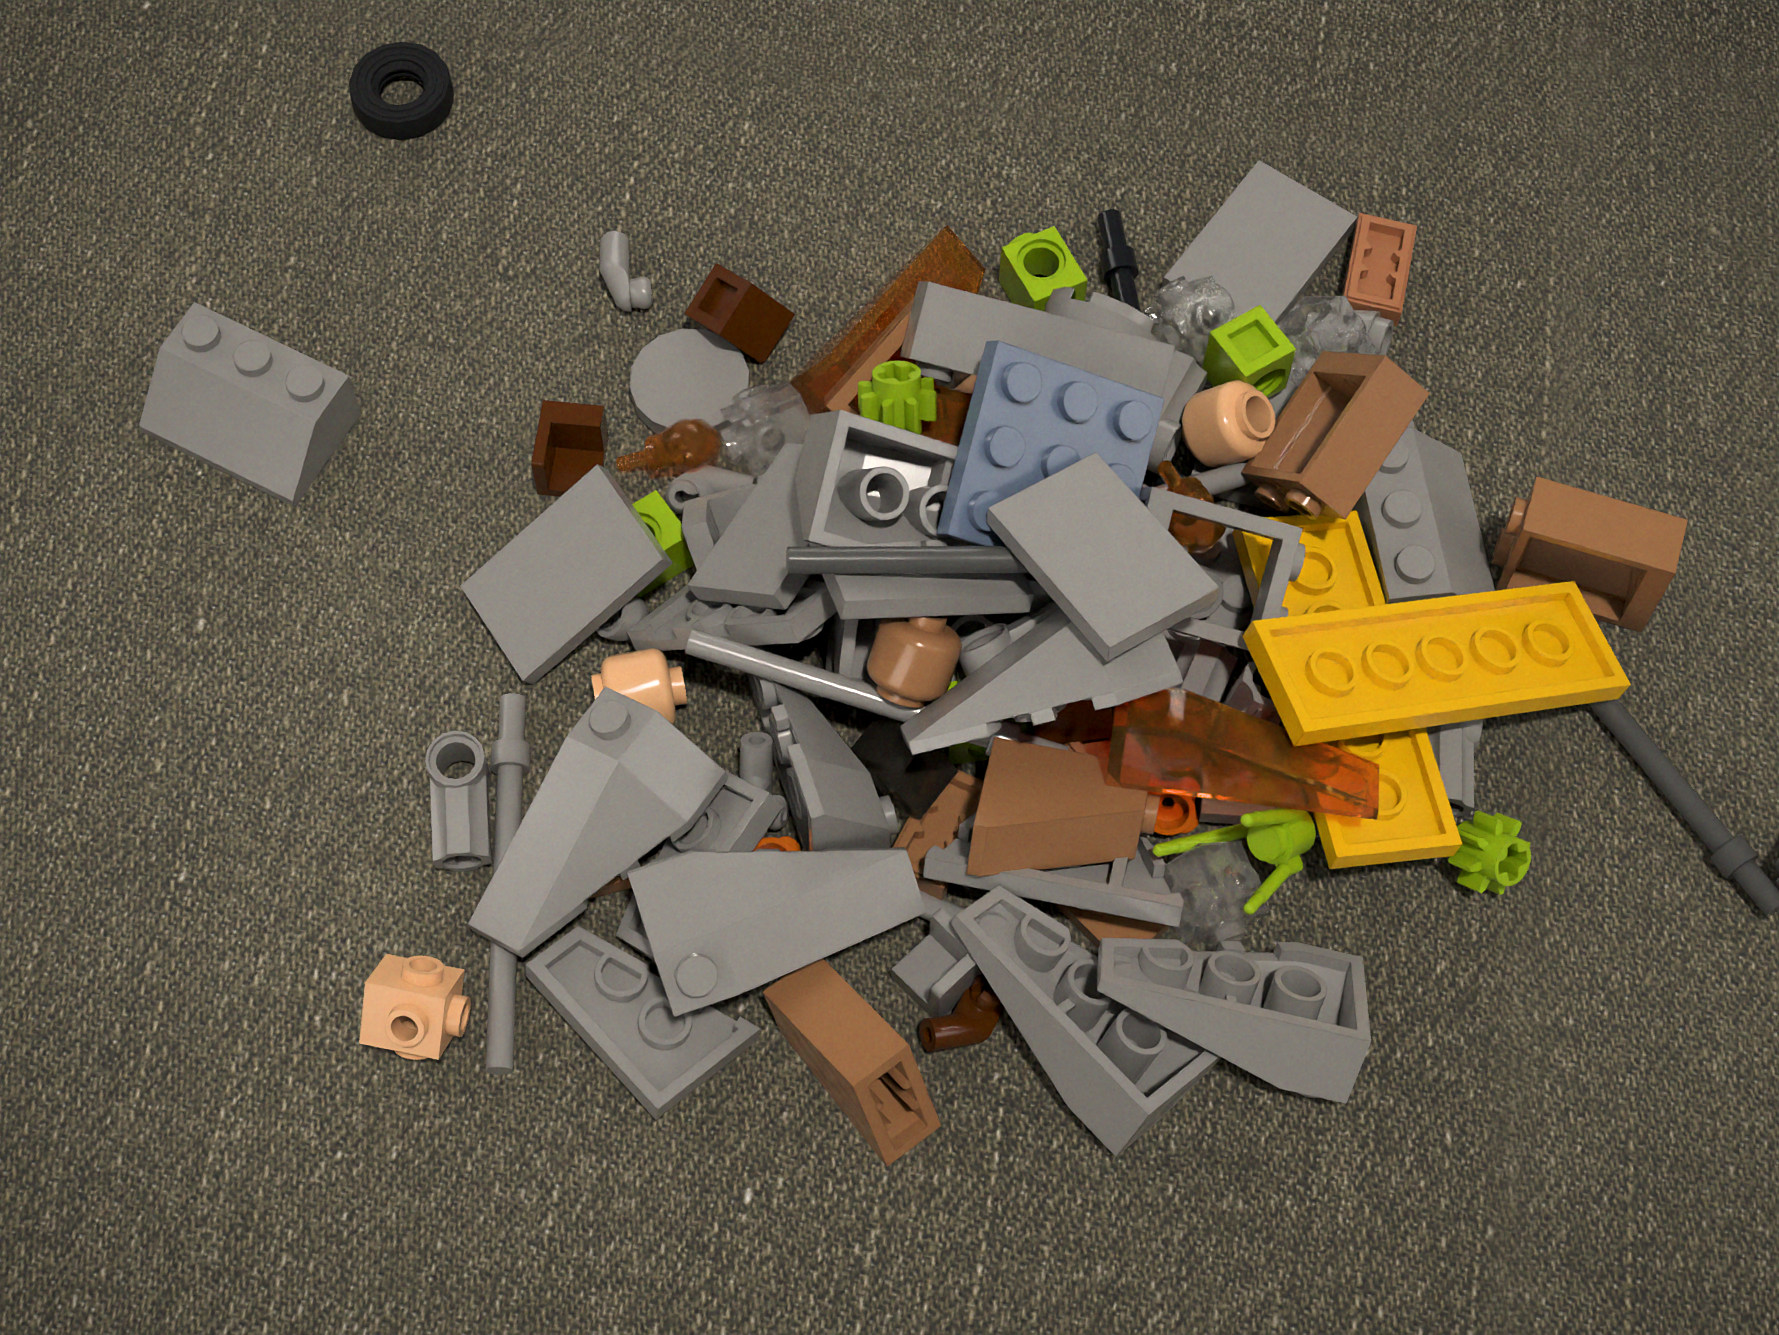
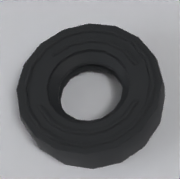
M396 42L385 44L368 52L353 68L349 81V91L354 113L366 129L383 138L406 140L429 133L438 128L449 115L454 99L452 81L447 65L435 51L416 43ZM395 78H415L424 86L422 94L418 99L407 104H389L380 96L381 88L384 84Z

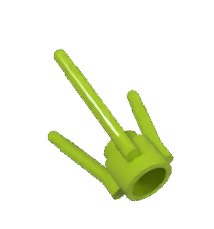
M1302 802L1286 803L1275 809L1246 813L1240 818L1241 824L1158 843L1152 849L1153 854L1157 857H1162L1242 838L1247 839L1248 847L1257 859L1269 864H1275L1276 869L1244 904V912L1252 915L1266 903L1289 876L1303 869L1300 854L1309 851L1313 846L1316 831L1315 824Z

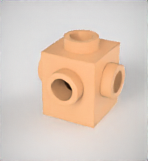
M386 954L365 982L359 1043L394 1050L396 1054L407 1059L421 1060L432 1058L439 1060L454 1036L462 1037L468 1024L471 998L462 995L465 970L445 966L440 960L430 956L405 958Z

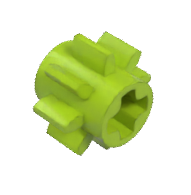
M888 361L877 365L872 371V382H858V408L860 416L920 435L922 432V420L936 421L937 395L936 391H934V378H921V369L907 361Z
M1478 810L1475 811L1473 820H1466L1459 824L1457 828L1462 845L1454 856H1449L1448 863L1462 868L1457 883L1481 894L1487 889L1499 895L1504 894L1505 886L1517 884L1527 873L1531 862L1530 842L1516 837L1522 823L1498 812L1492 816Z

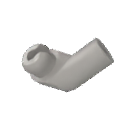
M763 732L747 733L740 739L739 776L741 779L772 794L773 738ZM773 795L784 805L769 829L777 831L786 825L790 807L788 800L784 796Z

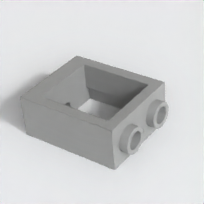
M1156 487L1141 488L1139 500L1167 530L1172 513L1174 512L1272 539L1251 622L1288 616V608L1283 607L1282 603L1288 581L1295 582L1303 566L1305 545L1299 543L1303 528ZM1191 617L1167 629L1249 652L1242 637L1245 632Z

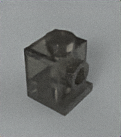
M876 717L850 749L871 774L878 797L889 795L891 801L899 802L911 818L920 820L958 773V770L941 748L912 755L900 728L904 723Z

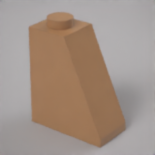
M994 737L975 817L966 874L981 877L1020 869L1042 870L1104 863L1128 857V860L1135 859L1140 832L1153 835L1160 795L1148 793L1152 766Z
M823 958L783 975L777 982L763 991L782 1035L887 1167L941 1127L909 1044Z

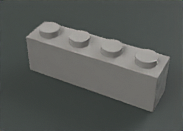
M919 281L900 357L915 360L916 365L921 369V375L951 383L954 370L977 376L986 341L999 340L1162 397L1175 346L948 286Z

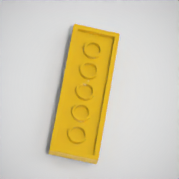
M1357 510L1351 511L1346 519L1319 515L1316 520L1303 515L1264 517L1303 528L1299 540L1300 544L1305 545L1303 566L1296 581H1288L1282 603L1283 607L1288 608V616L1386 604ZM1234 529L1232 533L1252 604L1255 608L1273 540ZM1426 727L1294 747L1329 869L1454 856L1461 847L1462 841Z
M1575 581L1254 620L1242 636L1294 747L1619 699L1631 685Z

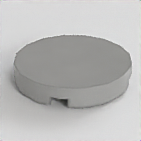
M679 329L659 335L641 349L631 366L629 385L631 400L638 417L653 432L667 437L668 433L673 436H682L683 441L699 442L721 435L739 421L749 396L750 373L742 352L727 340L705 329Z

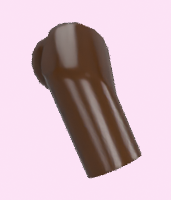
M983 974L978 975L974 979L972 986L964 991L952 1014L925 1018L921 1021L920 1039L925 1050L934 1052L980 1044L989 1038L1005 1007Z

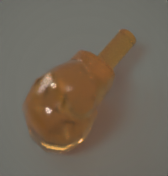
M684 418L668 426L661 433L648 436L644 443L645 450L619 456L616 459V463L621 472L649 465L653 471L678 465L684 471L697 469L709 464L719 455L721 440L717 429L705 420Z
M1163 461L1157 466L1158 473L1168 487L1167 491L1214 503V498L1200 480L1195 477L1181 479L1171 461ZM1173 512L1168 531L1181 546L1187 547L1190 555L1192 553L1202 554L1211 549L1223 536L1227 527Z

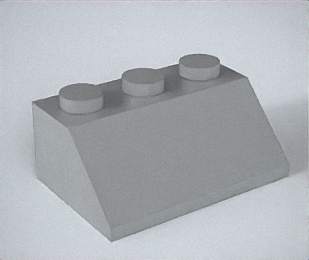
M194 302L159 348L139 427L142 433L295 507L360 417L361 412L349 375Z
M1407 428L1351 510H1357L1386 604L1495 591L1462 454L1414 428Z

